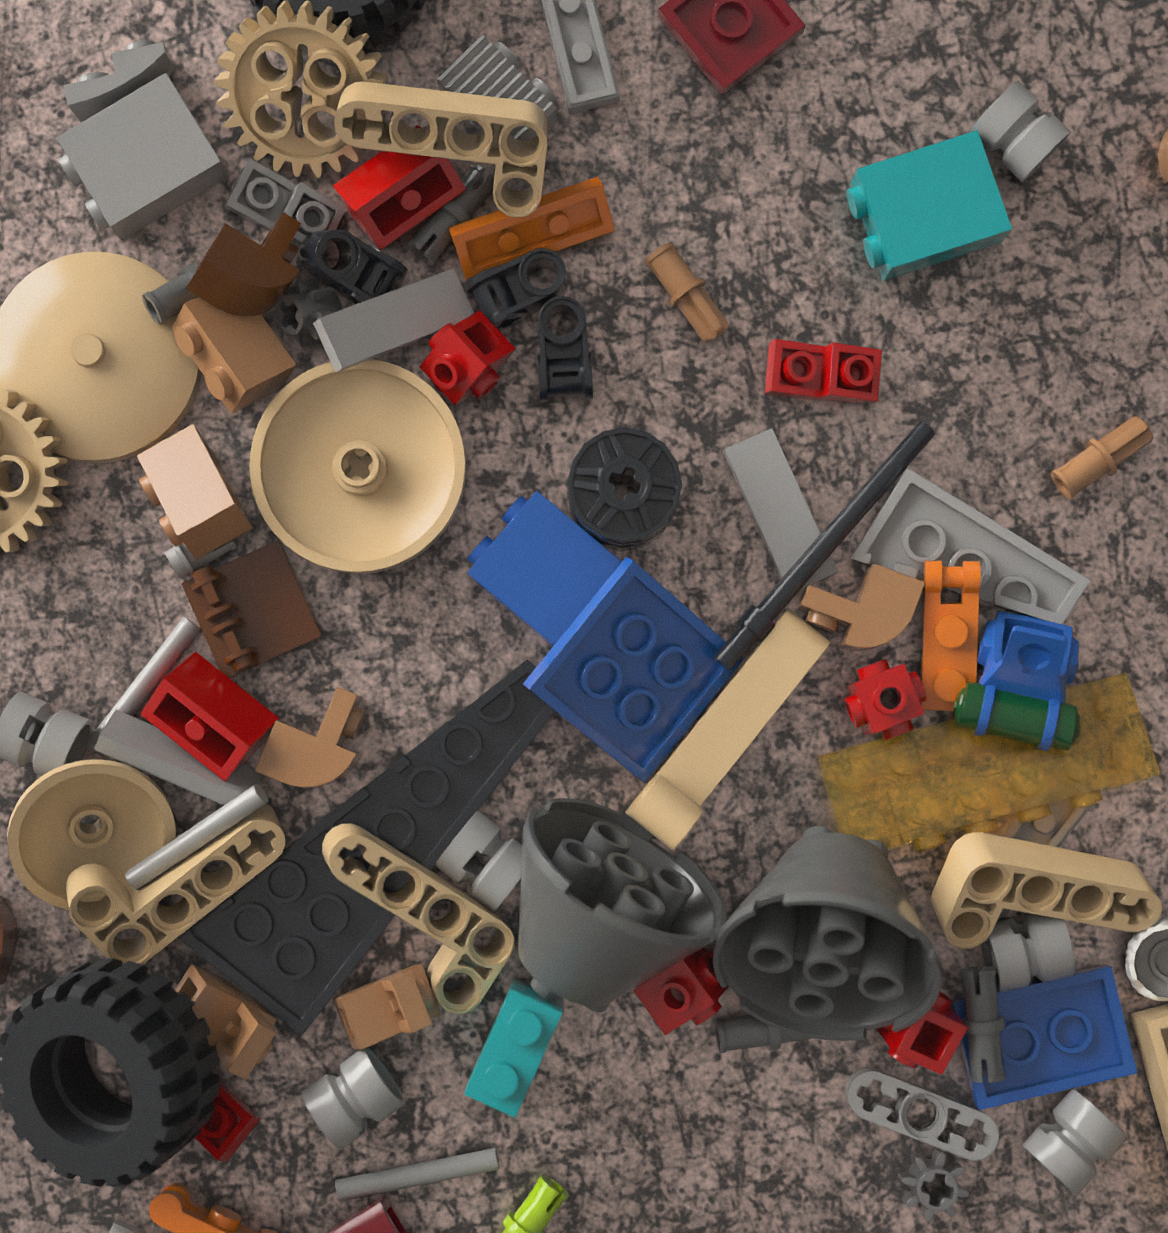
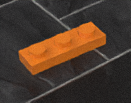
M598 176L542 195L539 206L533 213L525 217L514 218L498 210L448 227L466 281L486 269L508 263L532 250L543 248L556 252L615 231L605 190Z

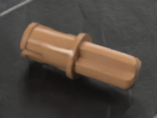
M673 242L661 246L646 259L645 264L651 268L671 296L669 301L671 307H679L703 342L714 341L724 334L729 328L728 322L703 288L706 281L703 278L697 279L675 249Z
M1134 416L1099 441L1091 439L1087 442L1086 450L1059 469L1051 472V478L1055 486L1063 496L1071 500L1077 493L1103 475H1114L1117 473V466L1152 442L1153 434L1150 427L1144 420Z

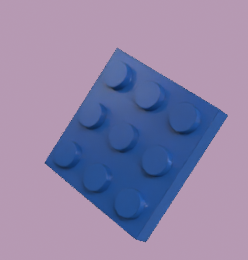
M625 557L525 680L523 685L630 773L645 783L745 658L742 656L730 671L721 667L714 660L713 656L726 641L635 561Z

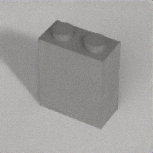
M167 73L56 137L66 155L58 159L63 170L75 187L84 183L93 198L85 203L91 216L102 231L111 227L121 240H124L229 177Z

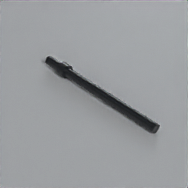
M921 421L916 424L757 607L751 605L738 619L737 624L739 628L713 656L714 660L721 667L730 671L755 641L761 643L775 627L773 620L935 436V432L930 426Z

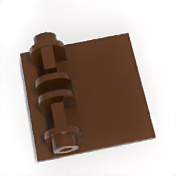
M279 540L213 569L212 566H207L192 573V579L181 583L219 670L229 678L322 637Z

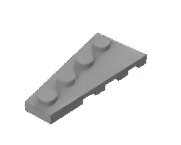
M909 468L904 470L850 556V559L870 565L875 563L920 581H924L925 561H942V566H962L963 561H980V600L1059 624L1064 623L1091 581ZM945 588L961 594V588Z

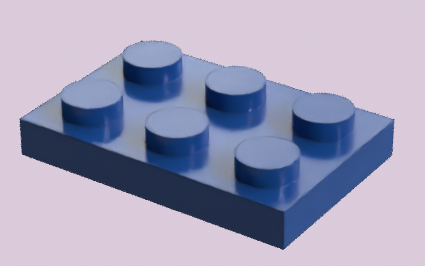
M1107 964L1075 971L1074 975L1049 982L1035 980L1031 981L1027 987L1002 993L997 992L999 1015L1005 1017L1006 1026L1005 1030L1000 1031L1003 1066L1006 1073L1005 1080L989 1083L987 1068V1076L984 1077L983 1083L970 1081L971 1069L967 1033L964 1034L960 1042L974 1105L978 1110L1137 1074L1112 967ZM964 997L954 999L951 1003V1009L960 1019L966 1017Z

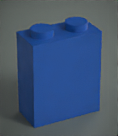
M536 491L529 500L521 495L510 506L501 519L507 526L494 541L486 536L476 546L467 559L473 565L467 574L470 579L553 647L622 561Z

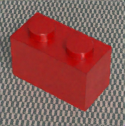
M388 151L379 152L333 185V188L356 224L379 250H382L466 190L448 158Z
M196 651L163 678L140 714L224 782L255 754L272 730L275 721L279 720V717Z

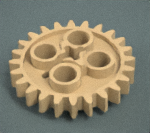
M286 0L277 8V17L267 6H264L257 13V22L247 17L239 25L242 35L233 32L225 42L231 51H224L218 58L217 63L227 71L221 72L214 80V85L229 90L216 102L217 107L233 109L234 113L225 122L226 128L242 127L244 133L237 142L239 146L246 145L252 141L258 145L254 160L259 161L269 153L274 156L273 170L276 172L279 171L285 161L292 162L295 177H300L307 164H310L316 177H321L326 169L327 161L338 173L345 166L346 157L356 163L364 151L362 148L349 146L343 142L337 135L335 128L324 126L317 117V111H325L335 117L341 93L347 86L355 82L385 84L389 77L386 73L372 71V68L382 56L380 52L365 54L362 50L369 38L367 33L355 38L348 34L352 25L350 17L337 26L332 23V7L328 6L318 18L313 16L311 2L307 0L302 4L297 15L294 14L292 6ZM301 44L306 45L308 48V61L304 68L302 88L294 86L303 74L304 62ZM266 51H275L282 55L287 62L288 70H280L272 66L267 59ZM327 58L335 62L340 69L341 76L331 77L324 73L319 66L318 59ZM303 93L310 95L301 109ZM265 104H274L281 108L286 116V121L273 119L266 111ZM355 109L357 119L367 120L365 110ZM300 111L305 135H300L297 132V119Z
M4 390L0 394V496L4 497L9 504L8 509L4 510L3 501L0 497V546L6 553L19 550L18 538L24 542L38 539L32 524L41 527L52 524L51 519L43 510L45 507L62 506L63 503L51 494L52 488L63 487L68 484L67 480L54 475V468L68 463L67 458L52 456L51 449L58 446L62 439L61 437L45 436L43 434L52 420L49 417L31 419L37 404L31 401H23L17 405L18 392L12 390ZM15 463L20 465L24 472V480L18 490L13 488L9 481V471Z

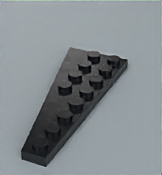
M529 660L520 664L454 718L438 728L427 739L393 763L386 771L302 834L300 838L285 848L272 864L177 938L302 1036L396 916L339 881L332 874L322 854V843L326 834L333 827L340 824L357 825L431 871L450 843L475 812L480 809L554 714L555 710L523 685L536 666ZM357 846L353 850L344 847L339 852L343 861L347 857H352L362 863L367 871L369 870L371 863L365 860ZM395 871L390 873L385 878L383 890L387 892L401 890L408 881V872Z

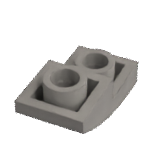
M150 40L132 42L124 48V51L111 53L115 74L108 75L105 72L87 73L80 76L77 80L78 82L63 85L67 104L80 122L87 120L164 73H167L169 76L175 70V66L164 43H155Z
M251 158L246 161L223 206L268 231L272 229L282 212L286 213L301 223L291 241L299 246L302 245V242L308 235L316 231L336 230L347 209L302 182L295 184ZM328 240L323 245L322 255L324 254L330 240Z

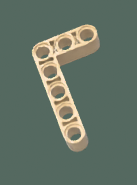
M788 608L775 623L772 631L759 643L625 813L673 850L704 812L701 805L816 663L831 641Z

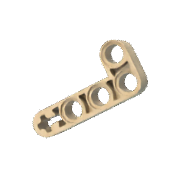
M355 82L347 86L341 93L334 126L339 138L347 145L363 149L495 164L493 198L501 212L514 218L525 217L533 213L539 206L547 153L548 122L543 109L537 104L524 100L373 82ZM355 109L365 110L367 120L357 119ZM385 111H392L390 125L384 124ZM409 113H417L426 118L429 124L423 128L415 129L405 124L402 117ZM463 120H473L479 123L483 130L475 135H468L462 133L456 125ZM518 126H526L533 129L537 135L529 141H520L511 136L510 132ZM512 178H522L529 182L531 186L523 191H514L509 189L505 182Z
M267 803L139 890L133 888L129 891L110 870L102 865L93 863L76 868L69 875L66 883L70 918L107 959H118L122 961V965L128 961L139 964L147 962L272 864L282 854L285 847V835L274 809ZM256 829L261 835L258 836L253 830ZM233 845L236 846V849H237V851H238L239 854H236ZM222 860L226 862L223 868L216 872L208 873L202 871V868L211 861ZM92 891L105 894L101 900L95 903H86L80 900L84 894ZM177 894L183 896L175 905L164 906L159 904L162 898L168 895ZM132 928L140 931L131 939L123 940L115 937L124 929Z
M340 824L333 827L326 834L322 843V854L332 874L347 886L441 942L442 946L427 970V979L439 1005L448 1012L465 1014L473 1010L481 1002L512 954L514 936L508 925L496 912L490 910L482 902L365 829L354 824ZM357 846L365 860L371 863L369 870L367 871L362 863L352 857H347L343 861L339 852L344 847L353 850ZM395 871L408 872V881L401 890L397 892L383 890L385 878L390 873ZM441 899L453 900V907L446 917L439 920L429 918V910L436 901ZM485 927L496 928L495 938L490 944L483 947L474 946V938L481 929ZM455 973L467 974L465 984L459 990L454 992L443 990L444 983L449 976Z
M972 832L963 835L954 843L933 889L930 900L946 939L952 946L960 949H970L985 942L991 935L1002 908L1127 932L1146 930L1157 922L1162 912L1161 900L1142 870L1134 863L982 832Z

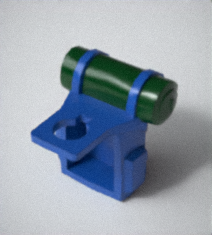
M998 611L994 620L986 623L978 648L977 662L984 666L983 675L980 677L979 683L967 682L955 699L953 710L955 711L957 726L975 730L974 735L978 736L988 734L1037 745L1040 750L1048 751L1052 747L1069 751L1076 738H1079L1081 731L1080 714L1077 711V706L1066 703V685L1073 683L1079 665V641L1073 637V627L1045 621L1036 617Z

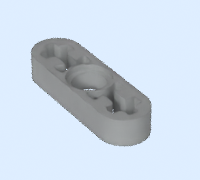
M875 1068L859 1069L847 1080L845 1086L846 1101L854 1113L862 1119L972 1161L987 1158L995 1151L998 1145L999 1131L996 1123L989 1115L982 1110H978L976 1107ZM873 1080H877V1088L884 1095L897 1099V1089H904L905 1091L899 1097L895 1106V1119L887 1118L892 1109L881 1102L872 1101L869 1108H864V1100L857 1094L860 1085L869 1087ZM917 1099H928L933 1102L936 1108L935 1120L927 1128H914L907 1121V1109ZM948 1109H955L950 1118L963 1126L971 1127L975 1119L979 1120L978 1128L985 1133L982 1142L973 1140L970 1147H965L966 1139L958 1132L948 1128L945 1130V1139L938 1138L947 1125Z

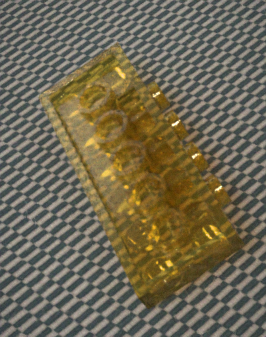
M1127 672L1066 688V703L1077 706V711L1080 714L1081 730L1079 738H1076L1069 751L1052 747L1045 751L1038 749L1037 745L988 734L984 736L974 735L975 730L958 727L956 719L915 729L885 741L882 738L819 755L817 761L838 832L854 835L865 840L880 841L887 846L888 850L913 844L915 852H922L947 844L945 838L947 834L965 830L966 834L972 832L991 833L999 830L998 820L1013 816L1018 817L1020 824L1036 821L1052 815L1050 806L1069 801L1072 810L1080 809L1104 801L1101 792L1156 778L1161 773Z

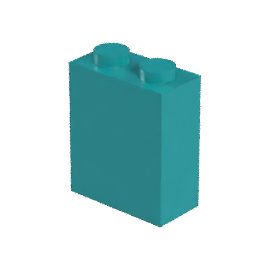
M978 130L858 168L851 180V188H848L846 191L851 213L855 219L862 218L868 237L863 239L867 260L872 268L879 267L883 281L1000 244L1012 230Z
M514 976L470 1074L464 1095L516 1118L563 1013V998L560 997L557 1001L547 1000L533 990L531 983Z

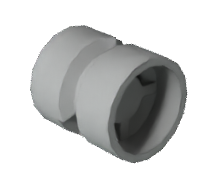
M1017 80L995 100L976 121L969 132L978 130L982 144L990 152L1001 149L1004 152L1001 163L1021 182H1024L1053 154L1070 135L1071 131L1051 112L1044 114L1037 112L1039 100Z
M19 691L9 701L0 717V759L19 767H23L31 762L34 773L41 776L62 765L81 761L87 749L85 743L92 734L93 722L66 709H60L54 714L51 711L49 702Z
M477 810L450 843L435 866L458 884L465 881L471 883V895L495 912L521 879L523 845L515 839L502 840L501 828ZM477 851L491 858L486 866H483L479 859L474 856Z
M1031 913L1024 914L1022 923H1016L1010 917L998 919L991 935L981 944L985 965L996 967L997 974L995 977L998 993L1027 987L1033 976H1036L1042 982H1049L1073 976L1075 973L1074 952L1063 919Z
M369 1047L357 1051L340 1064V1076L336 1077L326 1074L301 1092L305 1105L320 1130L340 1150L367 1131L368 1118L380 1123L405 1105L404 1096L394 1078L379 1057Z
M1072 1088L1053 1110L1055 1122L1052 1125L1041 1123L1022 1146L1078 1196L1097 1174L1094 1164L1097 1159L1108 1161L1128 1137L1099 1109Z

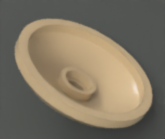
M98 759L65 764L37 779L27 788L15 805L7 832L9 858L22 884L46 903L69 910L66 883L69 875L76 868L93 863L102 865L110 870L130 891L133 888L128 883L125 873L176 838L173 812L161 788L146 774L129 765ZM86 815H96L99 817L93 824L87 825L81 822V819ZM92 891L84 894L80 900L86 903H95L101 900L105 894Z

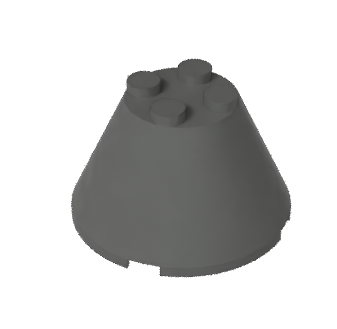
M568 798L549 799L543 809L538 810L534 807L524 824L517 952L524 967L533 976L531 987L538 995L550 1001H557L562 997L568 1001L584 1005L592 1011L602 1013L606 1011L609 1004L712 943L717 938L727 918L726 907L720 892L708 875L686 853L680 851L675 858L668 851L653 842L652 838L654 835L633 818L587 801Z
M815 826L806 829L803 833V838L795 842L730 916L717 935L713 953L714 972L722 988L727 987L728 984L741 998L740 1008L758 1020L780 1030L810 1038L836 1041L865 1040L867 1030L893 1025L894 1032H898L917 1022L932 1008L940 991V960L888 859L889 851L886 845L877 840H865L854 835L834 833L826 827Z

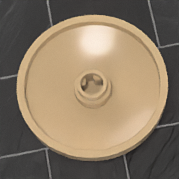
M83 252L52 260L26 276L12 290L0 308V394L4 390L18 392L17 405L23 401H31L37 404L31 419L49 417L52 420L43 434L45 436L61 437L62 442L51 449L52 454L67 458L71 461L97 464L117 462L137 456L168 437L182 422L195 400L202 372L193 359L186 356L176 343L174 332L171 328L178 314L159 325L151 318L142 300L144 293L151 292L169 281L156 270L138 260L109 252Z
M375 359L337 373L331 362L316 366L293 379L274 397L264 411L252 441L250 480L257 506L264 520L273 533L293 552L317 566L332 571L353 574L375 573L395 568L416 558L434 544L444 533L452 521L463 495L466 480V456L462 436L451 410L441 396L423 379L398 365Z

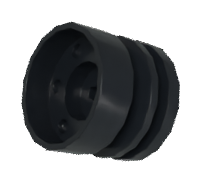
M623 427L601 432L584 443L571 462L567 481V498L571 518L607 549L623 552L645 547L663 534L675 515L682 488L678 462L666 444L646 431ZM624 475L631 476L633 478L632 487L639 492L637 494L628 492L624 499L617 498L615 496L616 486L610 483L611 480L620 482Z

